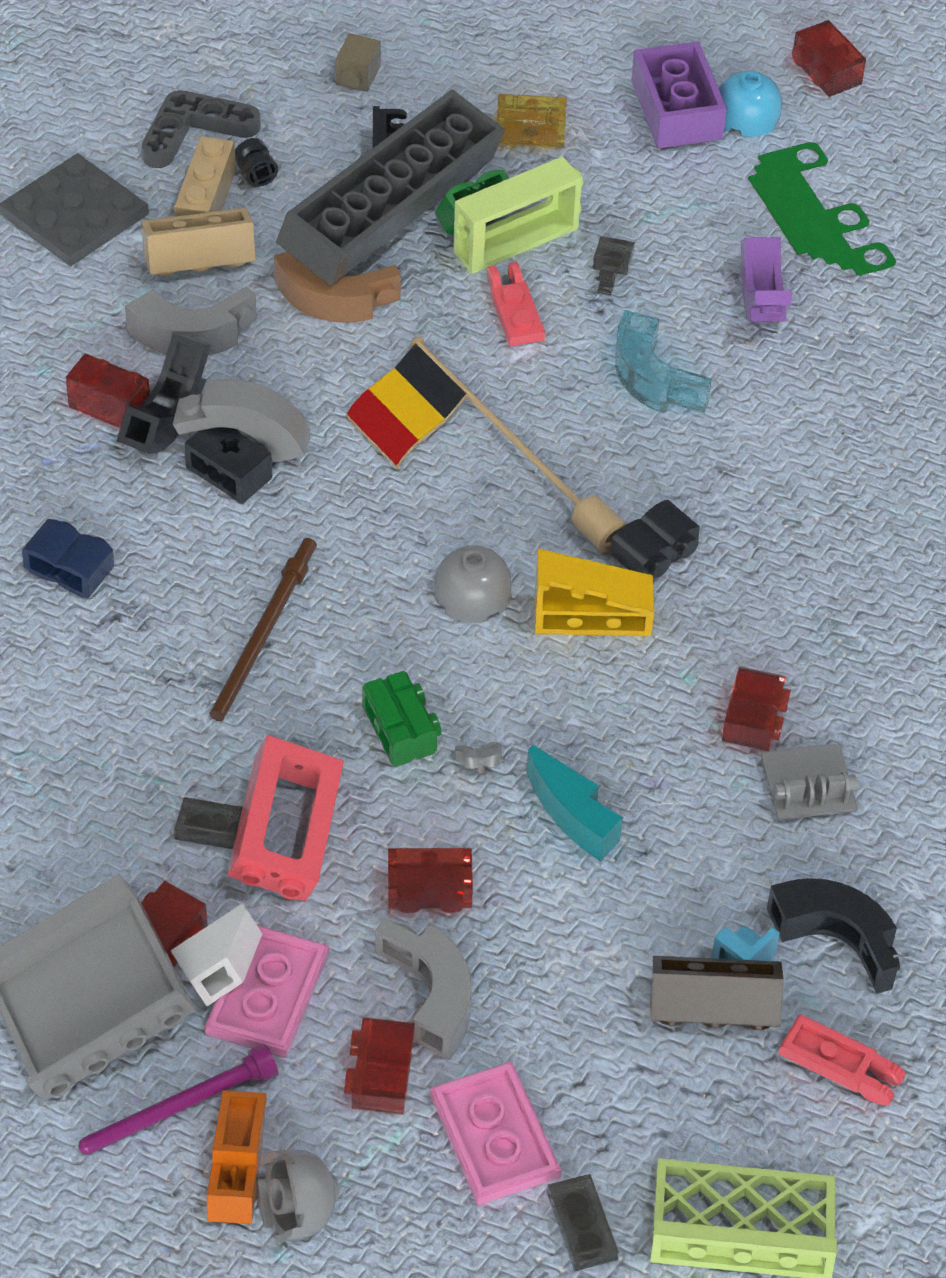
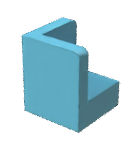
M742 926L736 933L725 927L714 938L711 958L769 961L776 954L780 932L772 927L766 934L760 937L747 926Z

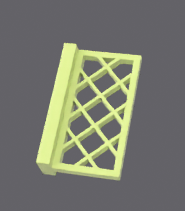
M658 1158L650 1262L799 1278H832L837 1254V1238H835V1176ZM666 1175L684 1176L692 1184L678 1193L665 1181ZM716 1180L729 1181L736 1189L722 1197L710 1184ZM761 1184L773 1185L780 1194L767 1202L754 1189ZM805 1189L824 1190L825 1199L811 1206L799 1193ZM698 1192H701L713 1203V1205L701 1213L686 1201ZM664 1196H666V1197L668 1198V1200L665 1201V1202H664ZM743 1196L758 1208L745 1218L732 1206L733 1203ZM787 1201L793 1203L803 1213L791 1222L776 1210ZM677 1207L690 1220L686 1223L663 1221V1216ZM722 1211L735 1225L732 1227L713 1226L708 1220ZM767 1216L780 1230L777 1232L757 1230L753 1225ZM812 1221L824 1232V1237L803 1235L798 1229Z

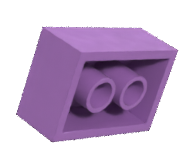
M700 42L634 50L631 81L657 148L723 139L727 108Z

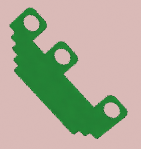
M807 142L758 156L761 164L754 166L757 173L749 176L748 179L797 254L809 253L812 259L821 257L825 260L826 264L837 263L842 270L851 268L858 276L896 265V259L883 243L877 242L851 249L842 234L867 227L870 223L869 219L861 207L854 203L825 210L801 174V171L827 164L828 158L818 144ZM801 149H812L818 153L819 158L814 163H803L797 158V153ZM844 210H852L859 214L860 221L855 225H845L839 221L838 214ZM871 249L881 250L886 254L887 260L881 265H873L865 260L864 254Z

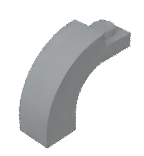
M246 286L214 306L204 309H184L171 304L157 291L152 289L125 305L127 332L143 345L167 354L172 334L176 332L211 344L208 355L217 354L238 345V331L248 327L257 319L256 294Z
M236 379L209 380L206 382L203 394L179 398L173 426L179 435L216 427H228L243 431L256 439L259 444L266 447L271 453L272 463L304 457L310 429L301 413L283 396L264 386Z
M384 918L375 930V953L415 973L425 982L430 991L428 998L413 1018V1041L450 1060L462 1043L470 1021L472 988L466 960L455 943L434 926L429 924L424 933L419 936L409 926L396 924Z

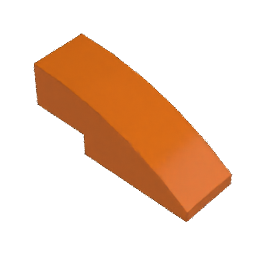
M223 1090L207 1191L208 1222L252 1224L261 1160L267 1093Z

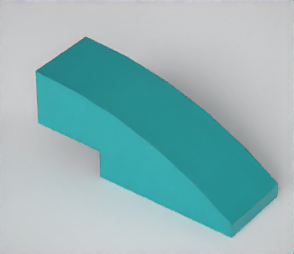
M532 745L528 749L526 774L535 794L561 830L579 847L601 862L620 841L623 817L597 801L599 785L535 745Z

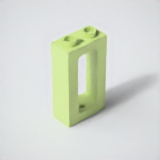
M562 156L456 200L453 253L471 274H474L488 266L495 265L579 228V214L581 212V187L583 186V178L580 171L572 167ZM548 197L543 203L486 226V223Z

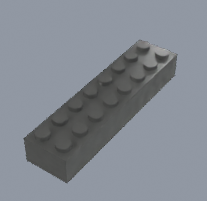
M451 89L288 211L276 243L329 285L334 284L441 200L452 187L465 181L493 159L505 128Z

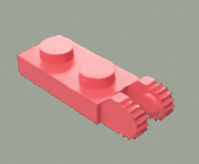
M518 262L508 264V277L511 284L503 286L497 267L495 265L488 266L487 278L491 289V299L509 347L545 341V330L527 283L523 282Z
M802 1014L796 1018L779 1049V1055L856 1093L859 1091L865 1099L876 1102V1104L881 1106H889L894 1098V1092H892L889 1086L868 1076L869 1070L876 1078L896 1086L900 1085L906 1076V1072L903 1071L904 1069L900 1065L898 1066L896 1063H892L891 1060L878 1055L876 1050Z

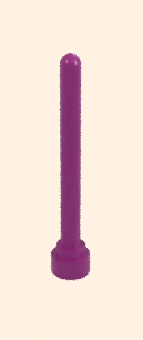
M263 1043L248 1050V1056L242 1058L241 1064L83 1137L79 1141L78 1148L83 1154H91L250 1079L251 1082L260 1080L263 1083L279 1075L275 1060L266 1044Z

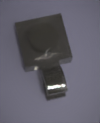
M600 236L593 258V269L600 270V284L597 293L612 295L616 274H628L634 254L635 242Z

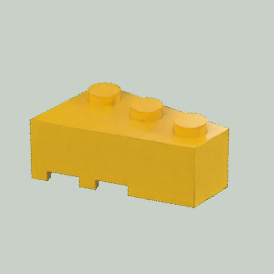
M538 548L534 595L535 634L652 636L654 619L653 575Z

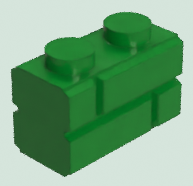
M405 671L388 675L386 679L379 678L364 683L362 686V707L391 764L395 767L412 762L414 758L418 760L433 755L437 751V736H440L442 733L436 714L434 712L428 714L424 707L426 705V698L419 683L412 684Z

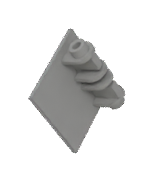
M840 744L761 752L778 820L858 811L853 791H857V779L855 775H848Z

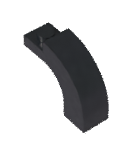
M179 332L172 334L156 385L143 402L126 407L117 442L145 453L153 454L164 450L176 439L179 434L173 426L179 398L202 394L207 380L202 378L211 344Z
M796 879L771 885L767 911L776 930L780 932L779 937L782 942L808 935H828L838 938L847 943L857 953L877 994L893 989L896 973L900 970L898 954L894 947H892L897 927L888 913L876 901L849 885L826 879Z

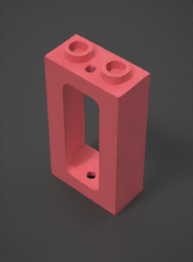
M267 734L254 757L227 876L240 880L248 886H258L279 893L287 899H298L306 902L319 882L344 760ZM278 778L315 790L300 859H293L269 851L264 846V838Z

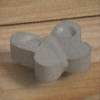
M491 742L482 748L476 749L467 745L455 747V760L463 763L466 769L477 768L478 774L485 773V766H498L499 759L502 758V745L498 742Z

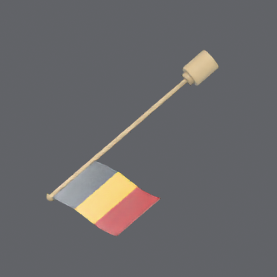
M421 337L413 338L411 341L412 348L395 368L362 393L348 410L347 418L398 470L409 453L446 423L462 402L468 398L575 504L571 518L572 524L601 553H611L613 536L627 525L599 496L586 497L580 500L423 344L424 339Z

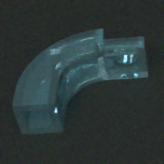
M625 310L618 325L615 350V368L624 388L642 404L662 413L666 412L669 403L705 413L709 404L712 378L674 368L661 361L654 353L658 340L660 319Z

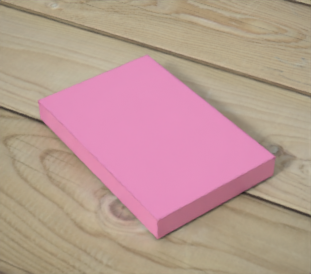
M258 926L262 936L244 982L215 1001L205 1025V1035L249 1048H255L264 1043L271 1054L287 1058L328 958L329 945Z
M512 1061L430 1088L431 1099L478 1206L561 1178L559 1164Z

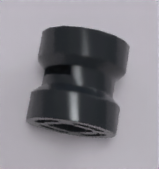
M259 138L246 139L236 147L235 161L239 168L243 170V175L250 185L261 187L274 180L278 173V165L273 157L269 155V150L263 140Z

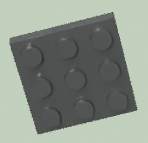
M78 153L0 203V214L70 267L149 214L148 204Z

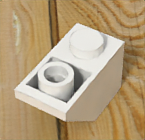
M242 903L172 949L171 952L205 1005L209 1006L244 982L262 933Z

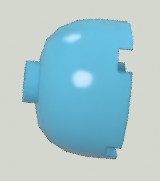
M741 71L730 75L719 86V91L727 108L724 130L730 132L731 128L740 130L741 136L754 137L769 133L776 127V122L781 117L782 97L778 86L770 77L760 72Z

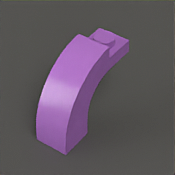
M781 237L742 239L741 281L744 308L748 321L787 322L786 307L792 305V290H784Z

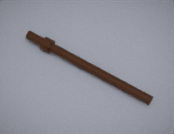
M304 538L294 557L289 558L282 569L281 574L283 578L209 713L214 720L223 721L296 584H301L309 570L307 564L317 547V543L313 539Z

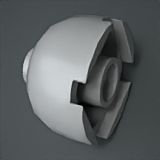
M476 545L457 548L442 560L435 576V599L437 603L440 602L445 608V613L453 619L464 623L488 621L489 615H493L498 611L499 615L503 613L511 600L510 570L501 556L492 549Z
M306 1150L268 1152L260 1163V1166L268 1165L266 1177L257 1178L258 1206L266 1229L272 1228L274 1225L279 1235L273 1238L279 1242L300 1240L313 1236L328 1223L333 1213L335 1202L339 1198L337 1179L317 1155Z

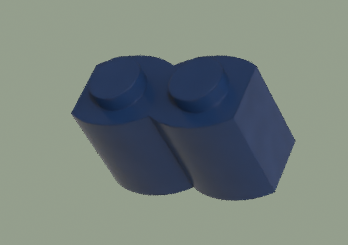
M47 519L22 549L23 567L39 578L57 582L64 589L82 597H90L114 567L113 548L104 539L80 534L70 523L54 519Z

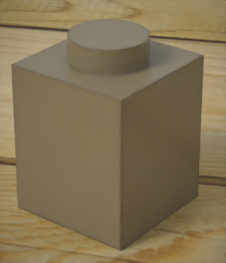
M348 34L336 57V85L368 92L381 67V41Z

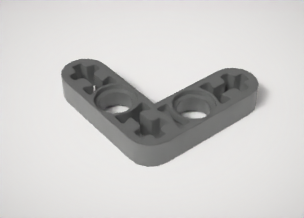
M173 91L165 98L142 142L143 161L152 168H163L170 165L190 126L242 138L253 137L261 128L260 112L255 106L189 91ZM211 111H217L221 113L219 116L215 117L205 115V113ZM167 126L177 128V130L172 132H165L161 129Z

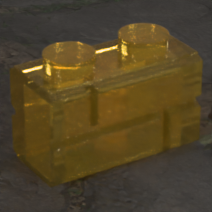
M499 94L497 123L505 128L499 144L542 146L544 148L564 147L567 98Z

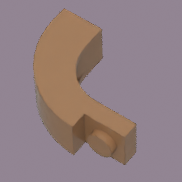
M288 252L274 255L275 282L283 296L300 311L318 319L345 323L373 319L374 307L400 300L401 274L396 265L361 275L342 276L334 284L329 285Z

